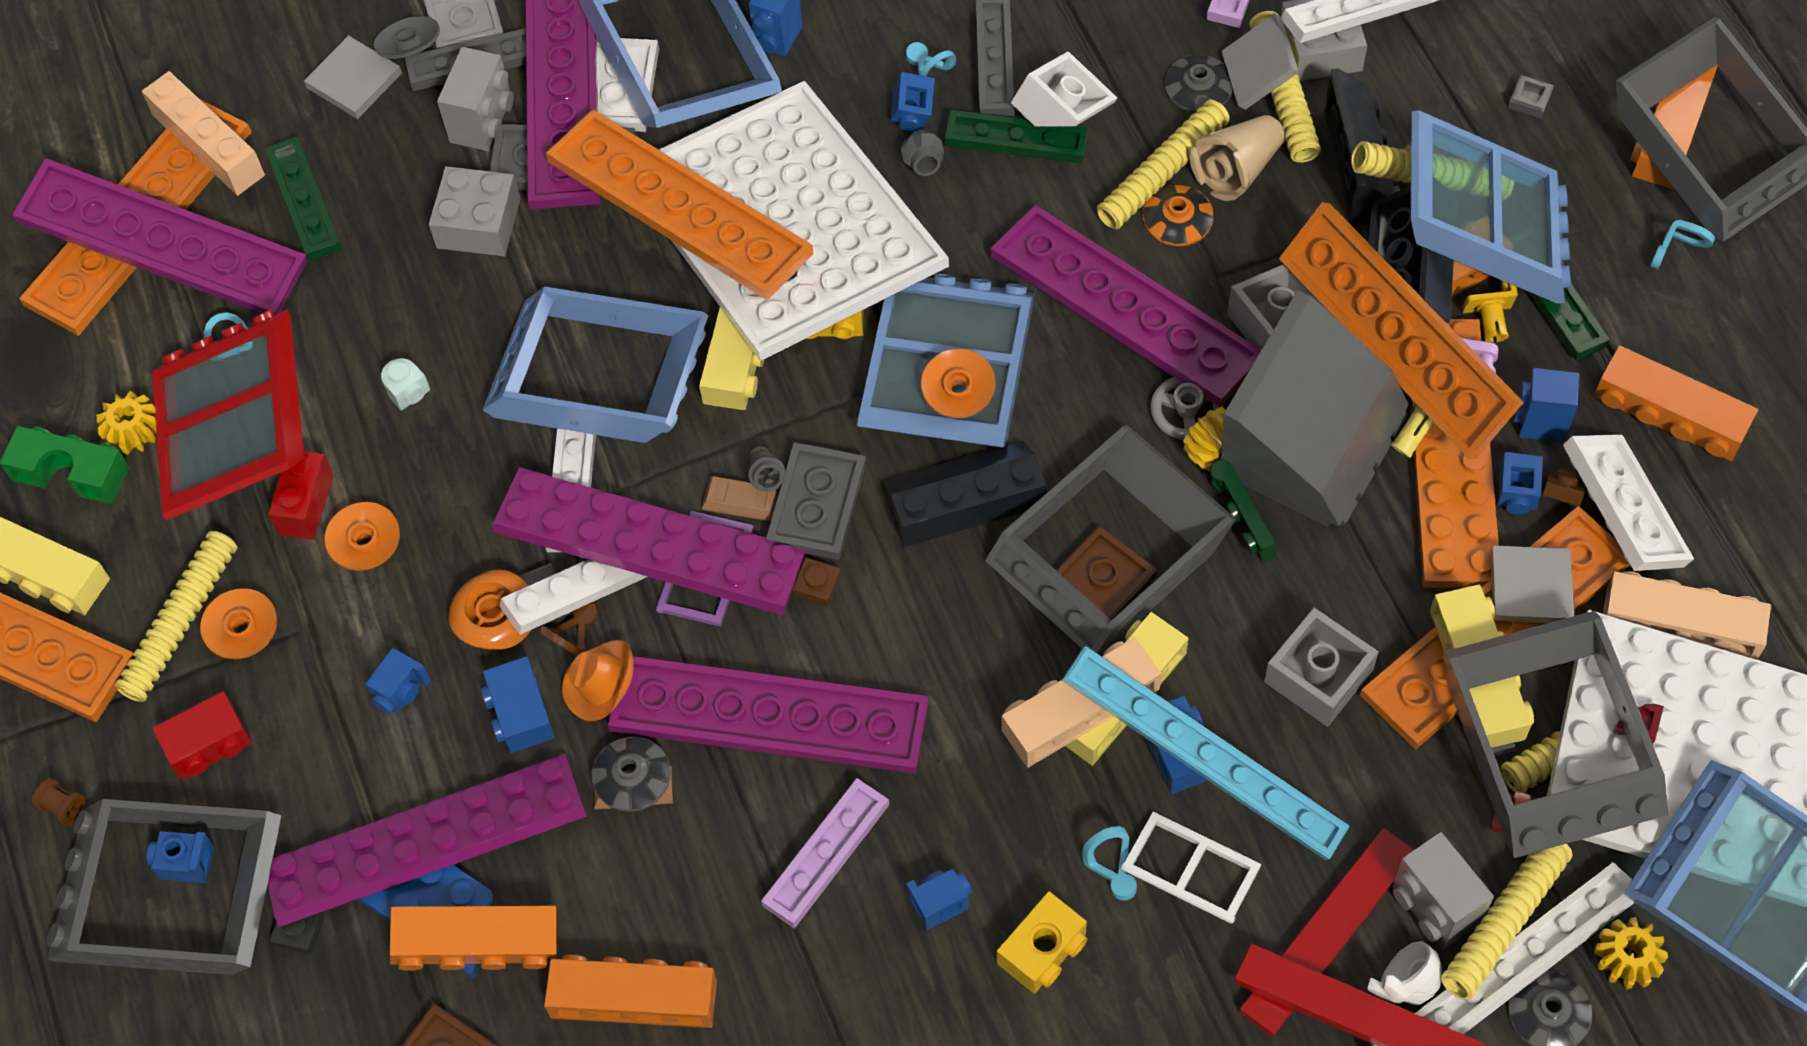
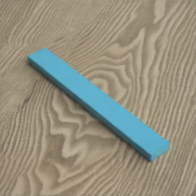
M1084 646L1061 680L1324 860L1331 858L1350 827L1088 647Z

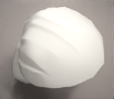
M1423 941L1409 944L1391 960L1384 971L1381 982L1373 978L1370 979L1368 991L1395 1003L1403 1001L1414 1005L1424 1003L1432 998L1440 988L1442 965L1437 952Z

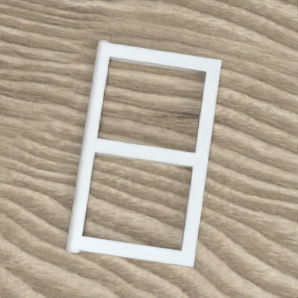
M1155 812L1151 814L1126 861L1121 865L1122 870L1231 924L1234 922L1235 915L1261 867L1260 863ZM1156 825L1198 845L1176 886L1134 865ZM1206 850L1249 870L1228 911L1184 890Z

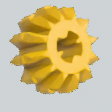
M130 391L123 399L115 394V402L112 404L103 403L104 413L96 415L97 423L99 424L98 434L103 441L105 440L106 443L116 446L127 455L130 454L133 448L143 452V444L146 442L156 444V437L154 435L156 433L155 406L144 394L137 397L136 394Z
M1219 407L1215 411L1210 410L1203 418H1198V422L1189 428L1190 433L1183 440L1185 443L1184 450L1187 452L1188 457L1194 464H1198L1207 471H1211V467L1215 462L1222 460L1223 420L1226 411L1223 407Z
M1636 917L1630 918L1627 926L1620 919L1613 921L1611 930L1606 928L1601 931L1599 935L1601 943L1596 945L1594 952L1603 958L1598 963V970L1610 969L1612 971L1609 976L1610 983H1615L1620 977L1624 980L1626 990L1631 989L1635 981L1644 988L1650 984L1651 977H1660L1664 971L1661 963H1665L1667 960L1668 952L1660 949L1664 943V936L1652 937L1650 935L1653 930L1652 923L1645 925L1642 929L1639 928ZM1629 948L1628 953H1631L1632 950L1635 951L1638 957L1633 958L1634 953L1628 956L1624 949Z

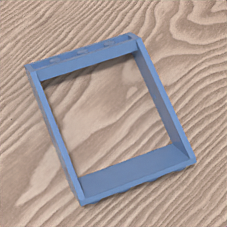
M579 0L581 9L644 126L658 128L782 92L779 77L736 0H711L755 80L657 107L603 7L604 4L619 0Z
M543 287L525 300L483 411L498 419L646 443L663 432H669L677 422L678 415L676 411L679 402L687 392L685 384L688 375L696 365L697 359L694 357L698 346L705 338L706 332L704 327L708 315L702 311ZM551 316L672 336L646 413L519 393L547 317Z

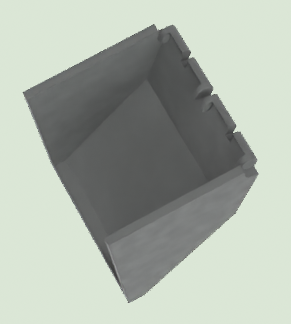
M1297 290L1224 413L1222 460L1232 464L1243 485L1327 527L1330 524L1345 526L1358 504L1355 498L1362 497L1375 474L1373 467L1378 468L1392 443L1390 437L1395 438L1408 417L1406 409L1409 403L1393 371L1312 296Z

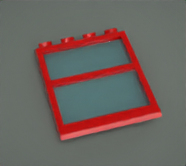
M272 309L251 318L254 323L251 326L244 328L242 323H238L221 331L224 337L214 341L212 336H208L193 343L191 346L194 351L184 354L182 349L176 350L162 357L164 364L152 371L162 515L165 520L286 471L304 459L291 317L288 310L274 315Z

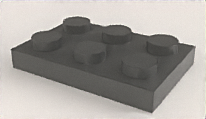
M794 442L766 541L806 550V554L840 560L865 471L866 456Z

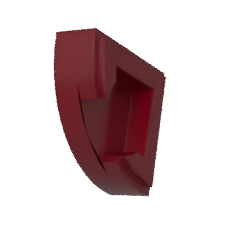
M1644 704L1638 707V710L1653 744L1656 740L1664 706ZM1619 719L1612 732L1626 736L1624 725Z

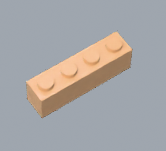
M170 71L142 90L152 115L237 196L265 176L255 151Z
M1614 571L1607 586L1603 614L1758 660L1766 646L1771 604L1759 602L1758 599L1750 596L1735 597L1721 594L1712 588L1697 589L1687 587L1674 580L1659 581L1642 577L1636 572L1625 571L1621 573Z
M1135 637L1126 643L1122 641L1117 642L1104 652L1102 658L1154 693L1160 690L1162 673ZM1053 680L1042 686L1034 697L1027 701L1018 700L1005 710L1002 715V732L1026 767L1029 768L1114 716L1063 681Z

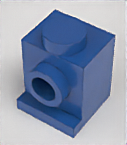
M901 72L892 86L891 121L899 122V127L907 131H915L920 127H924L932 116L935 78Z
M1504 453L1498 473L1497 506H1504L1509 513L1515 515H1522L1528 513L1529 510H1536L1541 497L1543 456Z
M392 648L365 685L372 696L371 703L376 708L386 714H390L392 711L399 714L404 705L410 704L415 699L419 685L422 684L427 687L431 680L424 665Z
M160 831L158 842H151L149 844L147 863L152 866V871L160 880L206 883L215 846L204 832L186 834ZM174 851H180L177 855L173 856Z
M951 869L945 873L942 871L934 872L925 877L919 886L916 885L914 880L906 883L908 898L926 931L969 909L968 894L972 893V889L962 871L956 873L954 869Z

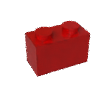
M304 452V459L290 469L281 472L268 513L278 535L315 540L334 476L324 454Z
M224 691L153 727L154 733L171 767L181 780L201 774L209 765L222 758H230L239 754L244 747L252 743L234 706Z

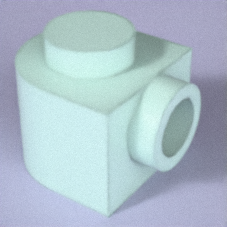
M408 359L392 360L382 370L381 378L387 394L401 411L410 404L419 402L430 391L425 375Z

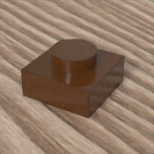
M1550 469L1543 496L1580 506L1586 485L1582 478H1580V475L1572 470L1559 469L1556 471Z
M805 558L792 589L793 596L829 607L842 576L841 568Z

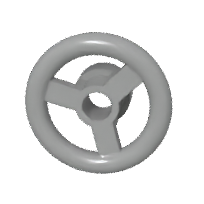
M1175 377L1164 381L1155 390L1150 405L1151 415L1155 424L1165 434L1184 440L1185 436L1190 433L1189 428L1196 424L1195 415L1198 410L1210 400L1205 398L1202 389L1193 383H1182ZM1176 388L1174 391V395L1168 393L1172 389ZM1188 402V403H1191L1192 405H1185V404H1183V403ZM1212 402L1213 411H1215L1219 406ZM1162 405L1175 409L1178 415L1183 417L1184 429L1178 428L1166 420L1162 413Z

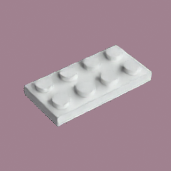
M1623 435L1572 436L1563 444L1570 457L1572 466L1581 476L1588 489L1589 496L1598 506L1606 520L1607 528L1615 536L1623 551L1625 560L1632 566L1634 571L1682 568L1694 560Z

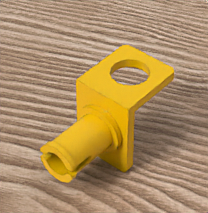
M1500 280L1502 292L1469 295L1462 306L1464 314L1481 313L1485 341L1490 343L1494 342L1493 337L1495 336L1496 342L1504 341L1509 337L1503 309H1511L1518 296L1516 286Z

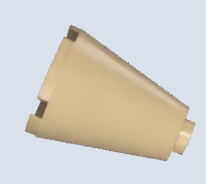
M1263 115L1202 136L1195 142V147L1190 151L1191 168L1197 181L1201 185L1206 182L1213 189L1210 194L1215 198L1224 201L1236 200L1246 192L1284 142L1283 127L1275 118Z

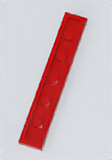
M1383 828L1282 957L1323 974L1393 885L1402 858L1414 851V849ZM1253 992L1240 1008L1239 1013L1273 1038L1293 1013L1294 1009Z
M1251 944L1235 977L1236 985L1376 1046L1486 1045L1254 944Z

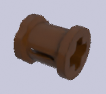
M47 778L35 790L31 805L40 812L46 810L56 816L58 823L63 826H71L75 823L78 814L85 809L86 798L80 793L72 794L63 789L54 778Z

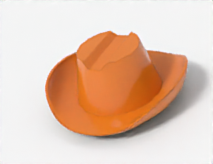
M500 569L487 571L472 578L457 591L451 602L448 617L451 630L460 640L478 648L507 649L517 645L526 638L530 631L519 635L500 608L501 598L527 587V583L518 575Z
M622 640L606 642L586 652H582L570 664L563 679L562 695L568 708L577 717L585 721L603 719L623 699L630 686L634 671L633 655L629 644Z

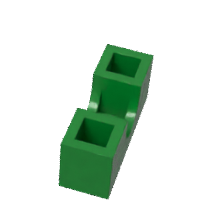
M17 426L0 461V465L11 481L44 489L50 477L56 471L72 467L67 480L78 497L111 505L129 469V465L122 456L121 451L112 444L101 442L97 445L86 442L82 438L71 434L63 437L52 434L41 427L29 429Z

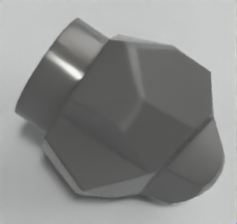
M926 130L914 131L903 142L901 147L903 162L912 167L918 175L929 176L940 168L944 150L942 141L933 133Z

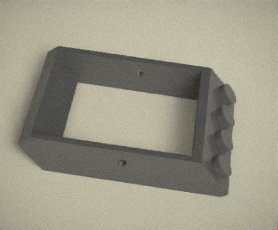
M1716 17L1710 19L1616 80L1619 119L1703 226L1716 239L1723 242L1807 185V128L1721 19ZM1715 65L1721 68L1788 153L1783 159L1722 200L1649 109Z
M1125 425L1004 530L985 561L1081 649L1086 646L1101 656L1111 645L1128 632L1137 620H1141L1215 552L1236 521V518L1133 429ZM1103 470L1192 546L1187 553L1113 620L1108 618L1024 542L1030 534Z
M1595 611L1443 652L1449 691L1513 858L1668 815L1664 771L1602 618ZM1594 655L1618 717L1624 725V732L1640 770L1513 805L1469 689Z
M102 799L83 809L78 814L74 824V832L77 833L75 845L69 851L65 861V869L68 870L66 882L59 890L56 898V907L59 908L56 923L51 926L46 943L50 947L47 960L233 975L250 968L282 815L263 810ZM108 821L247 831L221 954L79 943Z

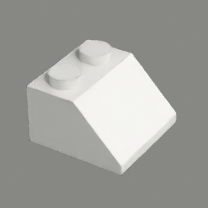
M1066 52L1029 73L1011 104L1034 126H1077L1115 103L1117 97L1073 55Z

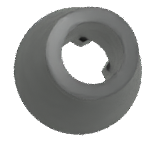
M763 446L756 447L750 452V483L761 491L769 492L776 490L784 481L786 474L782 462Z

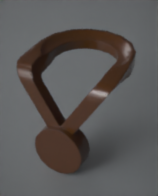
M593 602L574 610L573 619L553 629L541 625L537 631L575 655L585 652L586 626L594 624L599 618V608ZM578 625L577 646L558 636V634Z

